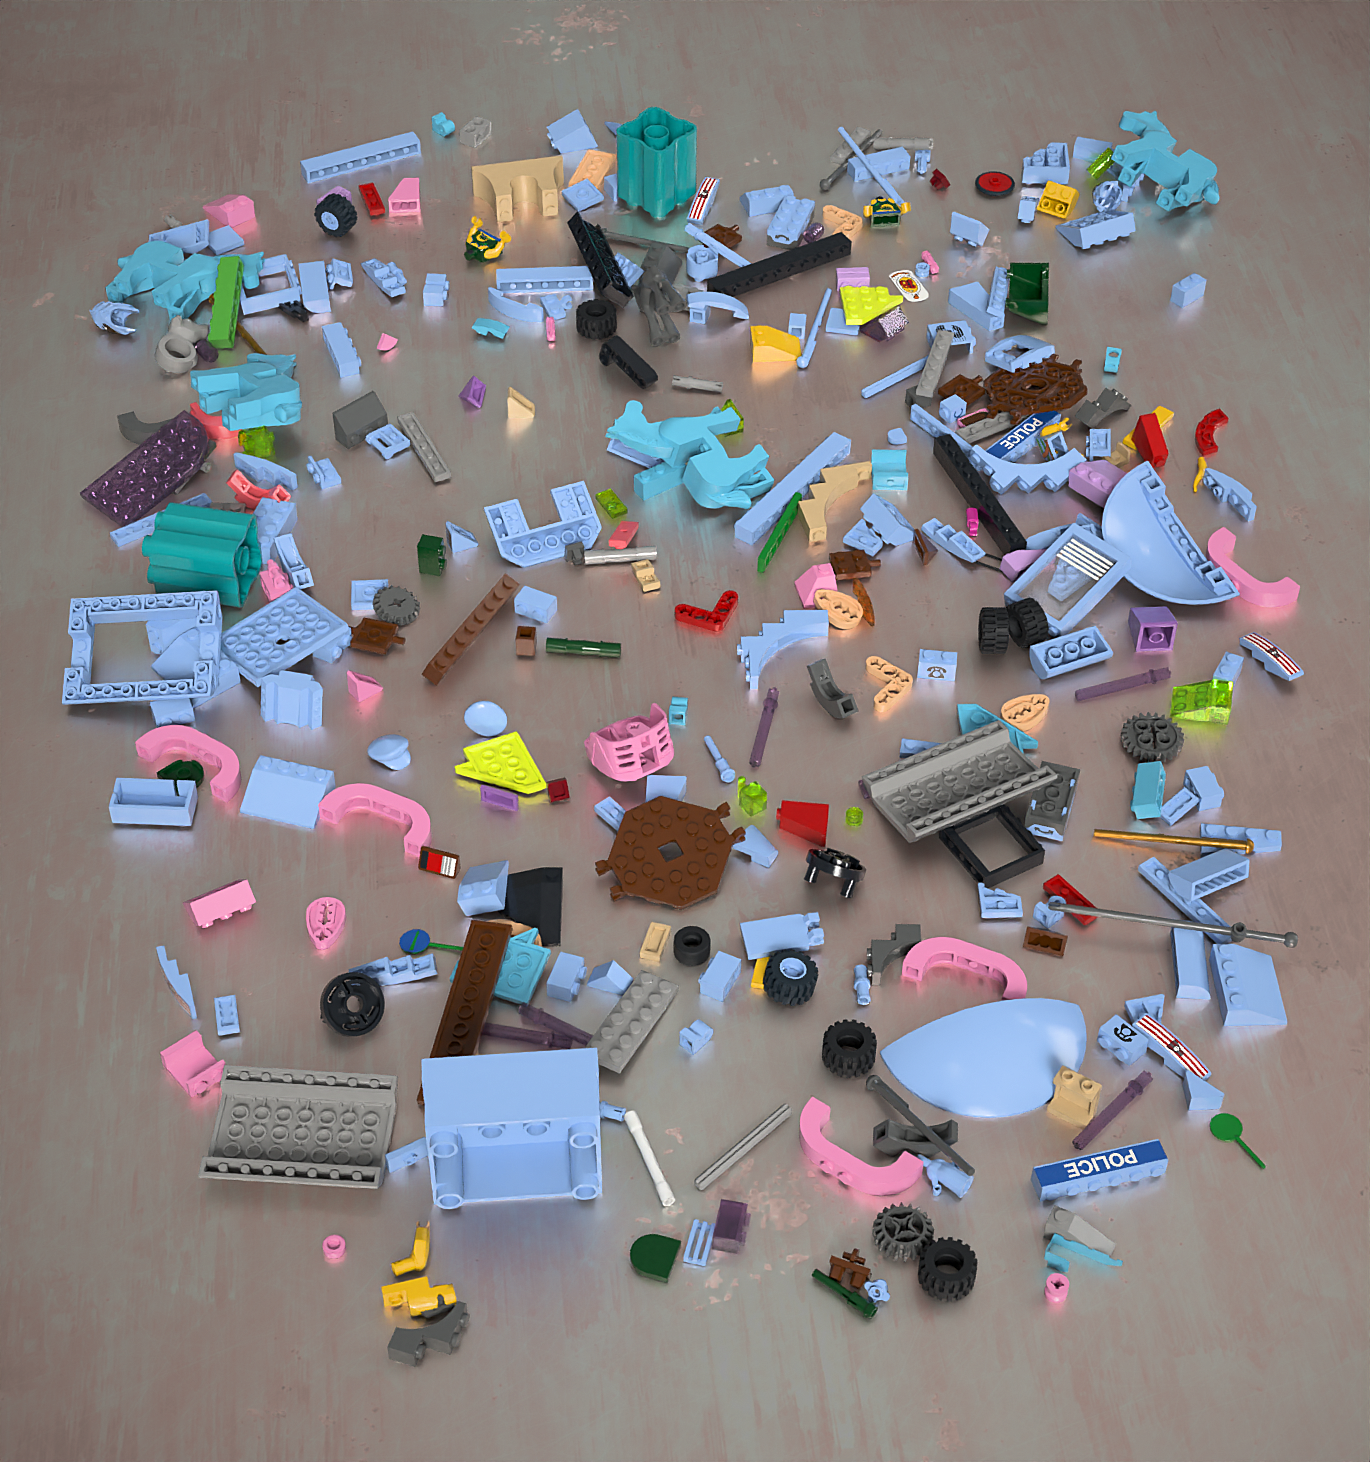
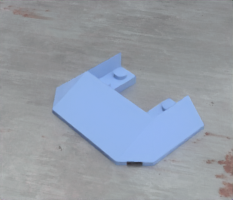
M581 481L551 489L550 494L561 522L532 530L528 528L518 499L484 507V512L501 557L526 568L564 557L566 545L582 541L584 551L590 550L602 527L585 482Z

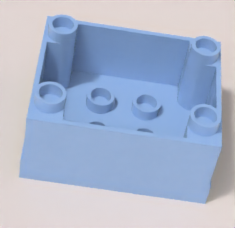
M597 1048L421 1059L425 1132L434 1205L437 1204L444 1209H454L465 1202L573 1195L581 1200H588L602 1193Z

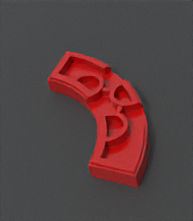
M1220 408L1205 415L1204 419L1197 425L1195 443L1202 456L1218 451V446L1213 439V433L1218 427L1228 423L1229 419Z

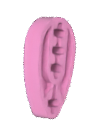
M323 897L313 901L308 906L306 923L310 940L314 946L320 950L328 949L338 939L344 928L346 911L343 903L338 899ZM327 906H329V914L327 915L328 922L326 923V925H323L325 909ZM323 934H325L324 940L321 941Z

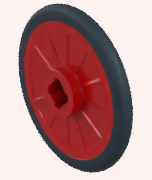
M990 171L980 174L975 180V185L984 194L1002 196L1014 189L1015 182L1012 177L1005 173Z

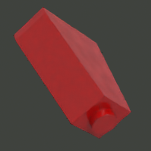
M1155 413L1140 415L1131 440L1145 462L1148 461L1153 468L1164 466L1169 453L1157 415Z
M782 800L781 808H777L776 820H780V828L818 846L825 847L829 804Z

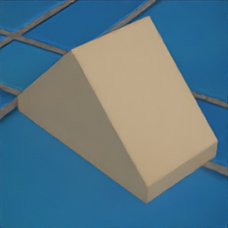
M509 387L507 398L508 418L535 416V404L512 387Z

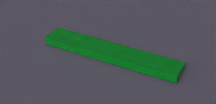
M795 492L760 553L757 571L765 572L797 516L798 501H802L801 493Z

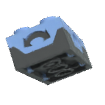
M785 195L767 229V245L788 250L799 247L814 218L815 201L806 198L798 200L794 196Z
M1042 761L1040 768L1048 766L1057 774V779L1050 785L1033 791L1024 827L1033 835L1062 841L1078 786L1080 769Z

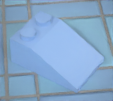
M508 860L469 868L459 885L457 899L466 916L503 910L505 908Z

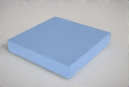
M588 179L561 191L562 196L577 212L604 200V195Z
M229 225L209 232L208 247L215 255L244 245V240Z
M831 307L826 324V332L858 335L860 325H846L843 309Z
M388 579L352 581L351 609H373V598L379 589L382 590L385 586L388 588Z

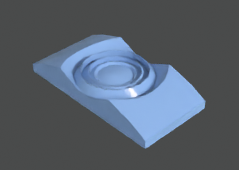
M207 219L150 234L149 242L163 241L181 248L183 254L197 253L209 245V221Z

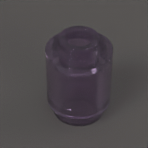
M818 222L811 224L803 232L804 240L808 244L817 241L824 234L823 225Z
M201 340L195 346L197 354L206 362L212 363L217 360L218 351L207 340Z

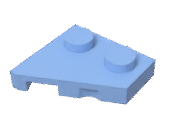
M861 519L843 537V543L858 550H865V553L874 556L883 547V541L879 536L875 535L872 528L869 529L866 526L864 519Z
M978 883L977 890L981 918L1022 917L1021 896L1006 893L998 888L994 891L985 888L984 883Z
M1164 994L1125 1001L1124 1007L1132 1024L1145 1013H1148L1161 1023Z

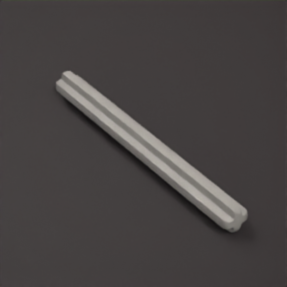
M787 1104L779 1107L694 1180L695 1186L699 1190L705 1189L792 1114L791 1107Z

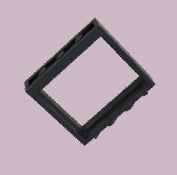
M1005 804L939 831V839L977 883H984L985 888L993 887L1043 864L1045 849L1042 847V844L1037 842L1033 834L1023 826L1021 820L1015 817L1010 808ZM997 818L1028 855L993 871H989L958 834Z

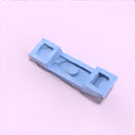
M492 287L488 288L489 302L499 312L522 321H544L543 307L533 303L523 305L503 297V292Z
M695 292L686 296L688 307L703 310L705 305L731 310L733 317L749 319L747 307L731 296L717 292Z

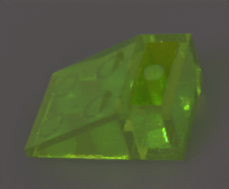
M1213 679L1173 687L1170 716L1228 725L1232 706L1233 682Z

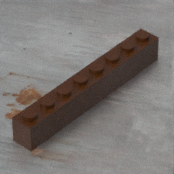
M505 573L428 663L421 675L437 686L513 596L520 584Z

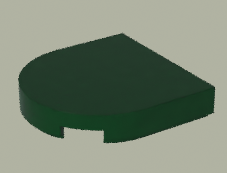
M178 760L156 772L159 779L174 780L177 796H179L177 780L195 781L196 788L204 781L203 767L195 760Z
M658 1234L644 1235L638 1238L630 1249L631 1264L638 1274L668 1283L681 1248V1241Z

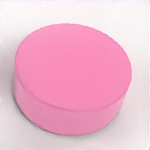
M330 1235L323 1241V1252L328 1258H339L346 1251L345 1240L339 1235Z

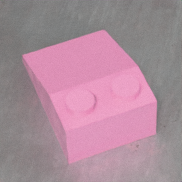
M228 194L203 206L205 211L225 226L229 225L231 228L255 217L253 201L245 195Z

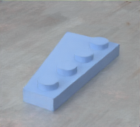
M1201 823L1200 838L1209 837L1247 841L1248 838L1254 843L1253 851L1255 853L1281 851V831L1204 823ZM1200 846V857L1203 858L1225 848ZM1229 849L1239 855L1246 852V850Z

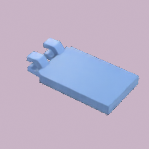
M818 912L807 913L805 916L793 914L740 923V931L748 960L774 956V953H781L785 949L787 951L792 949L795 952L808 951L809 946L824 944V932L822 928H819L818 921H820Z

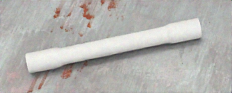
M629 1111L624 1115L625 1121L636 1140L656 1185V1190L662 1204L669 1206L675 1202V1197L662 1174L636 1111Z

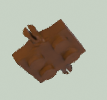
M717 224L704 232L727 248H731L742 241V235L736 233L739 230V226L736 224L731 228Z
M959 374L938 388V394L944 397L943 400L956 394L967 403V407L985 394V388L978 385V383L983 381V378L978 375L974 379H969Z
M865 550L829 553L830 564L836 580L871 577L872 571L870 567H881L880 559L869 560Z
M364 617L357 627L348 626L351 628V634L354 635L350 641L352 648L386 655L393 643L405 644V638L396 636L399 630L398 624Z

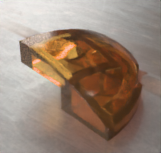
M857 577L853 578L852 592L858 597V602L862 606V617L873 627L875 626V616L871 599Z

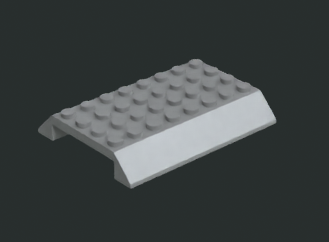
M1000 720L862 776L873 804L909 843L970 819L980 813L987 812L999 805L1006 804L1030 792L1039 790L1057 779V774L1048 766L1039 769L1010 742L1009 730Z
M224 1065L220 1081L222 1097L208 1156L202 1157L198 1174L199 1178L378 1189L384 1180L386 1169L385 1155L389 1152L397 1104L398 1076Z

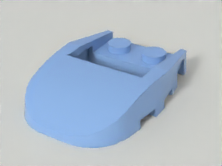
M1012 336L1001 340L985 352V362L1007 371L1015 372V369L1019 367L1024 369L1029 367V363L1035 361L1038 364L1042 362V358H1049L1055 353V347L1053 344L1031 336ZM1017 345L1020 349L1028 348V351L1018 358L1003 352V350H1011V347Z

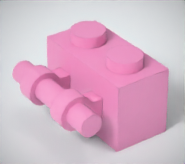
M272 559L267 561L268 570L259 572L261 586L269 603L293 589V585L289 584L287 573H283L281 567Z

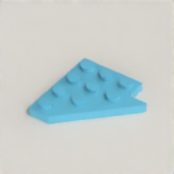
M957 704L961 735L1000 720L1009 730L1010 742L1023 754V749H1037V740L977 704Z
M537 928L510 938L493 996L528 1007L551 955L550 949L534 945L539 933ZM459 960L449 978L451 983H453Z

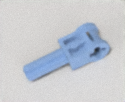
M931 150L915 151V161H918L917 172L921 175L926 172L927 162H930Z

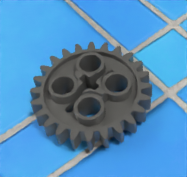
M1147 712L1146 716L1140 713L1139 718L1133 715L1132 719H1127V723L1123 724L1121 731V742H1123V747L1127 748V753L1133 752L1132 757L1140 756V761L1147 758V762H1150L1151 759H1154V762L1158 761V759L1165 762L1166 758L1172 760L1173 756L1177 757L1178 752H1181L1184 743V733H1181V727H1177V722L1171 723L1172 718L1166 720L1164 714L1158 717L1156 712L1154 716Z

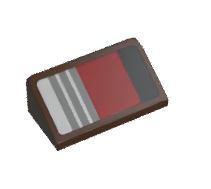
M422 846L418 868L422 871L455 879L461 869L460 856Z

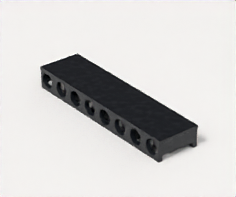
M576 212L567 224L601 295L624 308L634 295L600 225L597 224L594 227L591 223L583 220L579 212Z

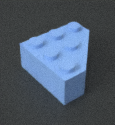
M1052 142L1048 144L1047 148H1041L1034 152L1030 158L1028 156L1024 158L1021 173L1022 183L1047 184L1049 180L1061 185L1068 184L1070 165L1067 143Z

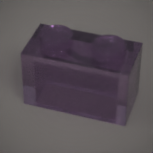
M721 1199L712 1236V1250L739 1254L740 1247L745 1246L747 1232H744L745 1226L749 1227L751 1213H747V1203Z

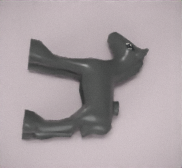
M651 265L649 269L645 270L638 285H632L631 288L634 290V296L640 312H644L648 319L650 344L656 347L664 342L675 343L680 339V333L668 313L684 310L687 307V302L673 288L666 274L659 270L656 265ZM666 293L669 297L670 302L667 301L665 298ZM655 312L660 315L665 331L660 329Z

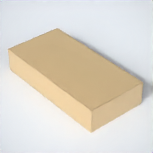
M651 922L640 950V958L660 962L671 933V926Z

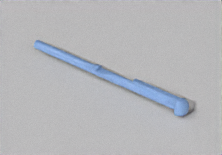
M839 127L838 132L887 195L899 206H901V203H905L886 178L883 179L877 170L869 164L871 161L866 158L845 129Z
M827 288L803 353L796 360L800 368H805L809 364L817 342L814 339L818 326L822 323V318L832 293L830 288Z

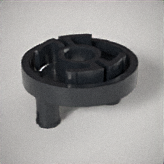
M827 848L826 851L809 849L806 857V862L809 866L804 880L816 883L820 870L844 878L845 882L840 895L852 898L857 882L864 879L866 868L859 864L860 860L848 854L844 855L845 853L831 848Z
M349 972L338 975L326 985L322 992L320 1018L324 1019L322 1022L326 1023L331 1030L339 1035L347 1037L364 1035L372 1031L379 1024L383 1016L385 1001L382 990L376 981L366 974ZM351 996H355L360 1002V1008L357 1012H351L347 1007V1000Z

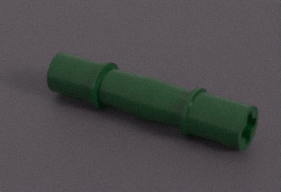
M547 637L546 652L563 653L564 655L571 653L620 658L621 643Z

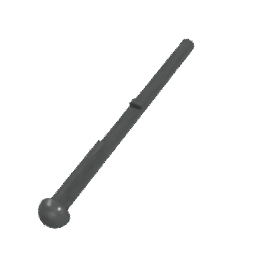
M878 129L859 149L864 152L874 142V139L882 134V131ZM854 152L848 159L858 156ZM848 159L827 179L820 181V188L822 190L830 189V183L847 168Z
M606 228L602 229L605 237L647 246H651L652 243L667 245L672 251L688 253L690 247L607 232Z
M871 1075L867 1078L866 1086L870 1091L876 1090L968 1176H972L975 1173V1169L934 1133L930 1126L927 1127L908 1109L909 1105L886 1085L879 1076Z

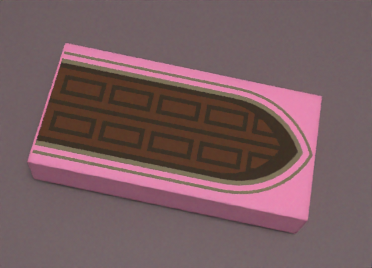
M983 408L957 419V424L961 428L986 419L987 414L990 412Z

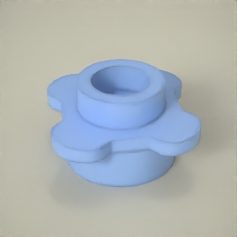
M876 1279L865 1283L864 1287L868 1291V1300L870 1302L874 1301L876 1303L879 1300H889L890 1294L888 1293V1286L885 1280Z

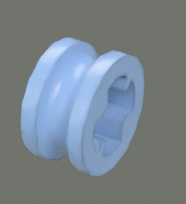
M922 262L916 264V276L927 277L930 266Z

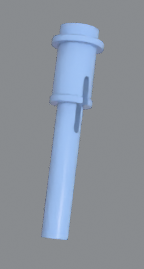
M705 736L704 741L716 761L715 766L720 772L721 780L727 783L733 781L735 771L730 768L727 760L722 758L711 736Z

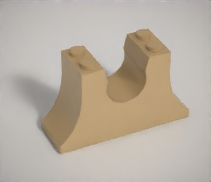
M562 155L471 167L473 195L485 200L493 208L497 222L513 220V205L523 201L535 203L539 207V212L542 216L558 214L557 190L564 185Z

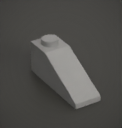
M1054 1205L1046 1222L1044 1238L1051 1240L1054 1233L1063 1236L1065 1240L1070 1242L1073 1240L1087 1246L1088 1249H1095L1109 1255V1258L1111 1257L1116 1246L1113 1241L1077 1214Z

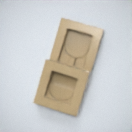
M648 559L631 563L634 575L643 592L661 588L660 581L654 574V567Z

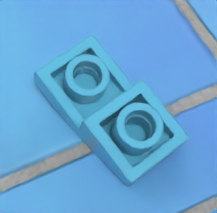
M478 318L472 326V329L476 330L479 334L486 336L490 332L501 339L504 338L510 328L501 322L485 318Z

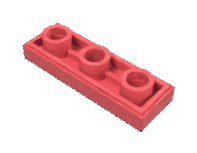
M621 521L609 539V546L615 547V549L627 547L639 528V522Z

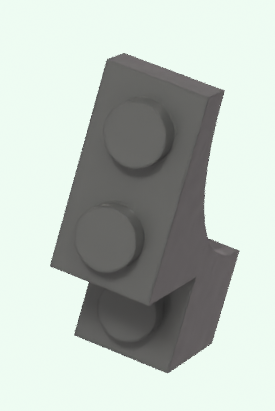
M1105 388L1096 401L1091 403L1086 400L1075 417L1094 429L1110 413L1120 409L1128 411L1132 405L1127 402V397L1114 388L1112 391Z
M895 924V932H891V940H871V948H867V961H871V964L867 966V977H871L872 985L880 986L881 976L885 968L894 960L907 955L911 948L921 942L920 924Z
M887 1119L873 1127V1146L891 1157L907 1148L926 1158H930L941 1151L915 1126L904 1125ZM951 1119L945 1123L930 1126L932 1131L949 1146L958 1142V1123Z
M457 1301L455 1307L445 1318L428 1327L419 1329L396 1327L387 1346L389 1359L416 1367L418 1360L424 1357L426 1348L451 1355L453 1348L458 1347L460 1343L462 1328L466 1327L469 1322L470 1314L467 1313V1304Z

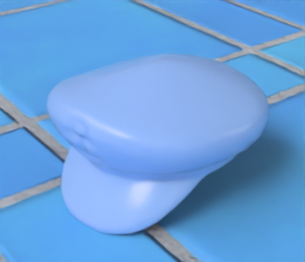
M478 701L466 709L464 721L474 732L482 736L491 737L500 734L505 729L507 715L504 709L493 702Z
M397 734L378 737L371 742L367 749L370 758L394 770L405 768L411 761L410 753L407 750L408 740Z

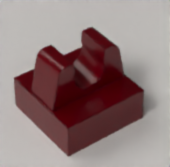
M938 169L932 172L934 176L931 178L930 183L937 190L942 187L947 189L950 186L946 176Z
M565 777L546 782L550 802L570 798Z

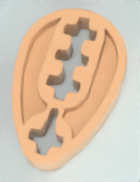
M820 589L815 593L813 602L817 610H828V620L831 624L840 629H852L860 623L863 609L857 600L833 590Z
M1031 694L1014 698L1002 706L1000 719L1020 731L1030 730L1045 717L1050 700L1043 694Z

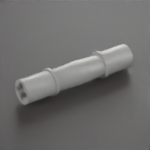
M918 137L875 138L873 146L875 150H890L898 147L915 151L932 150L933 139Z
M636 546L635 548L608 550L602 548L584 551L585 565H604L605 563L638 562L646 559H657L656 546Z

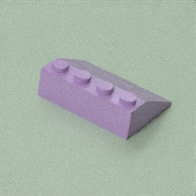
M1106 460L1081 462L1069 470V487L1102 508H1105L1114 487L1127 473Z

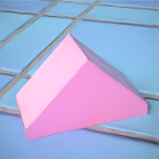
M348 670L349 693L358 702L383 690V687L373 677Z

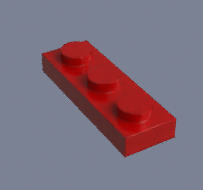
M374 183L358 185L359 192L370 216L385 213V207Z
M1059 874L1043 883V889L1049 895L1061 896L1066 900V904L1096 908ZM1071 913L1084 926L1098 918L1096 916Z

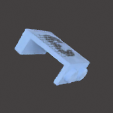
M965 320L927 325L926 339L930 348L933 346L938 330H946L954 333L952 345L966 344L969 353H973V346L976 345V340L972 336L971 328Z

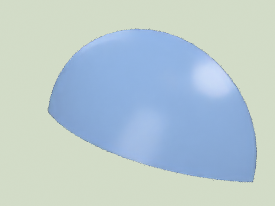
M1146 461L1127 473L1111 492L1106 502L1102 519L1103 540L1131 557L1132 568L1124 577L1147 594L1179 604H1211L1239 596L1240 593L1222 567L1216 569L1211 561H1207L1174 513L1173 505L1165 495L1166 486L1151 464Z
M1044 998L1003 1000L964 1009L923 1025L880 1051V1055L892 1075L906 1089L935 1107L972 1117H1007L1034 1110L1051 1101L1056 1085L1053 1084V1079L1062 1066L1078 1073L1086 1051V1025L1079 1005Z

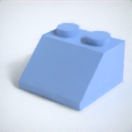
M953 211L950 233L954 236V239L960 242L963 240L968 241L967 244L973 247L977 245L982 247L990 229L978 220Z

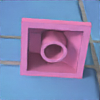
M830 563L812 566L794 582L804 609L816 607L813 599L817 590L837 591L836 578Z

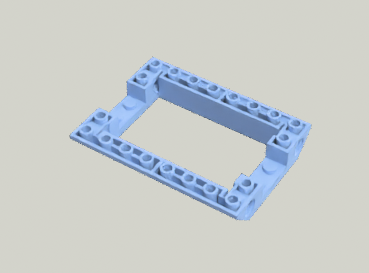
M218 591L71 599L68 634L73 638L71 668H65L62 704L212 697L218 687L222 632V611ZM197 618L196 626L201 632L199 661H194L193 668L195 681L193 679L90 684L95 624Z

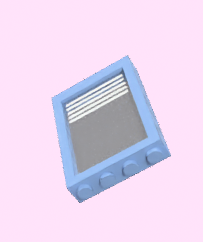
M1073 523L1004 593L1005 605L1008 607L1009 604L1029 597L1034 598L1045 612L1049 627L1048 633L1052 637L1067 635L1132 568L1131 557Z

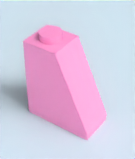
M403 178L388 198L389 213L420 212L419 178Z

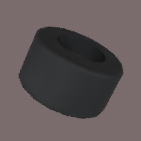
M687 926L677 931L673 941V953L680 963L687 966H696L704 963L709 958L711 939L704 929L698 926ZM693 944L697 945V947H688L687 945Z

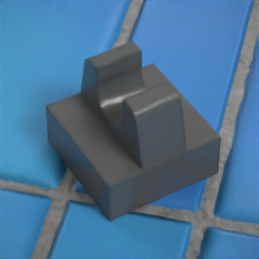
M582 541L566 545L564 552L566 562L572 561L574 565L582 564L581 558L584 556Z

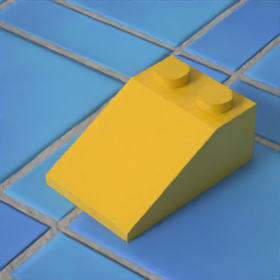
M750 326V346L753 362L796 361L802 355L799 337L769 326Z

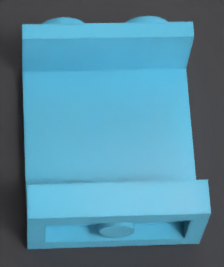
M872 449V490H907L906 450Z

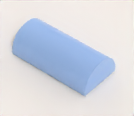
M1096 626L1032 645L1029 650L1031 665L1037 676L1043 680L1109 659L1113 655V651Z

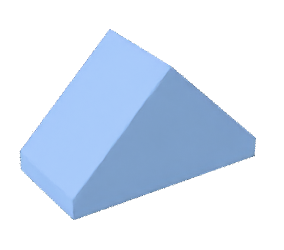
M617 173L604 177V190L613 201H617L619 198L617 195Z
M613 960L595 967L587 982V986L623 996L632 984L633 978Z
M1188 1070L1185 1073L1182 1085L1188 1111L1219 1109L1223 1102L1224 1093Z

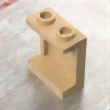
M1062 1066L1053 1079V1084L1056 1085L1054 1097L1047 1107V1112L1086 1131L1096 1116L1102 1085Z

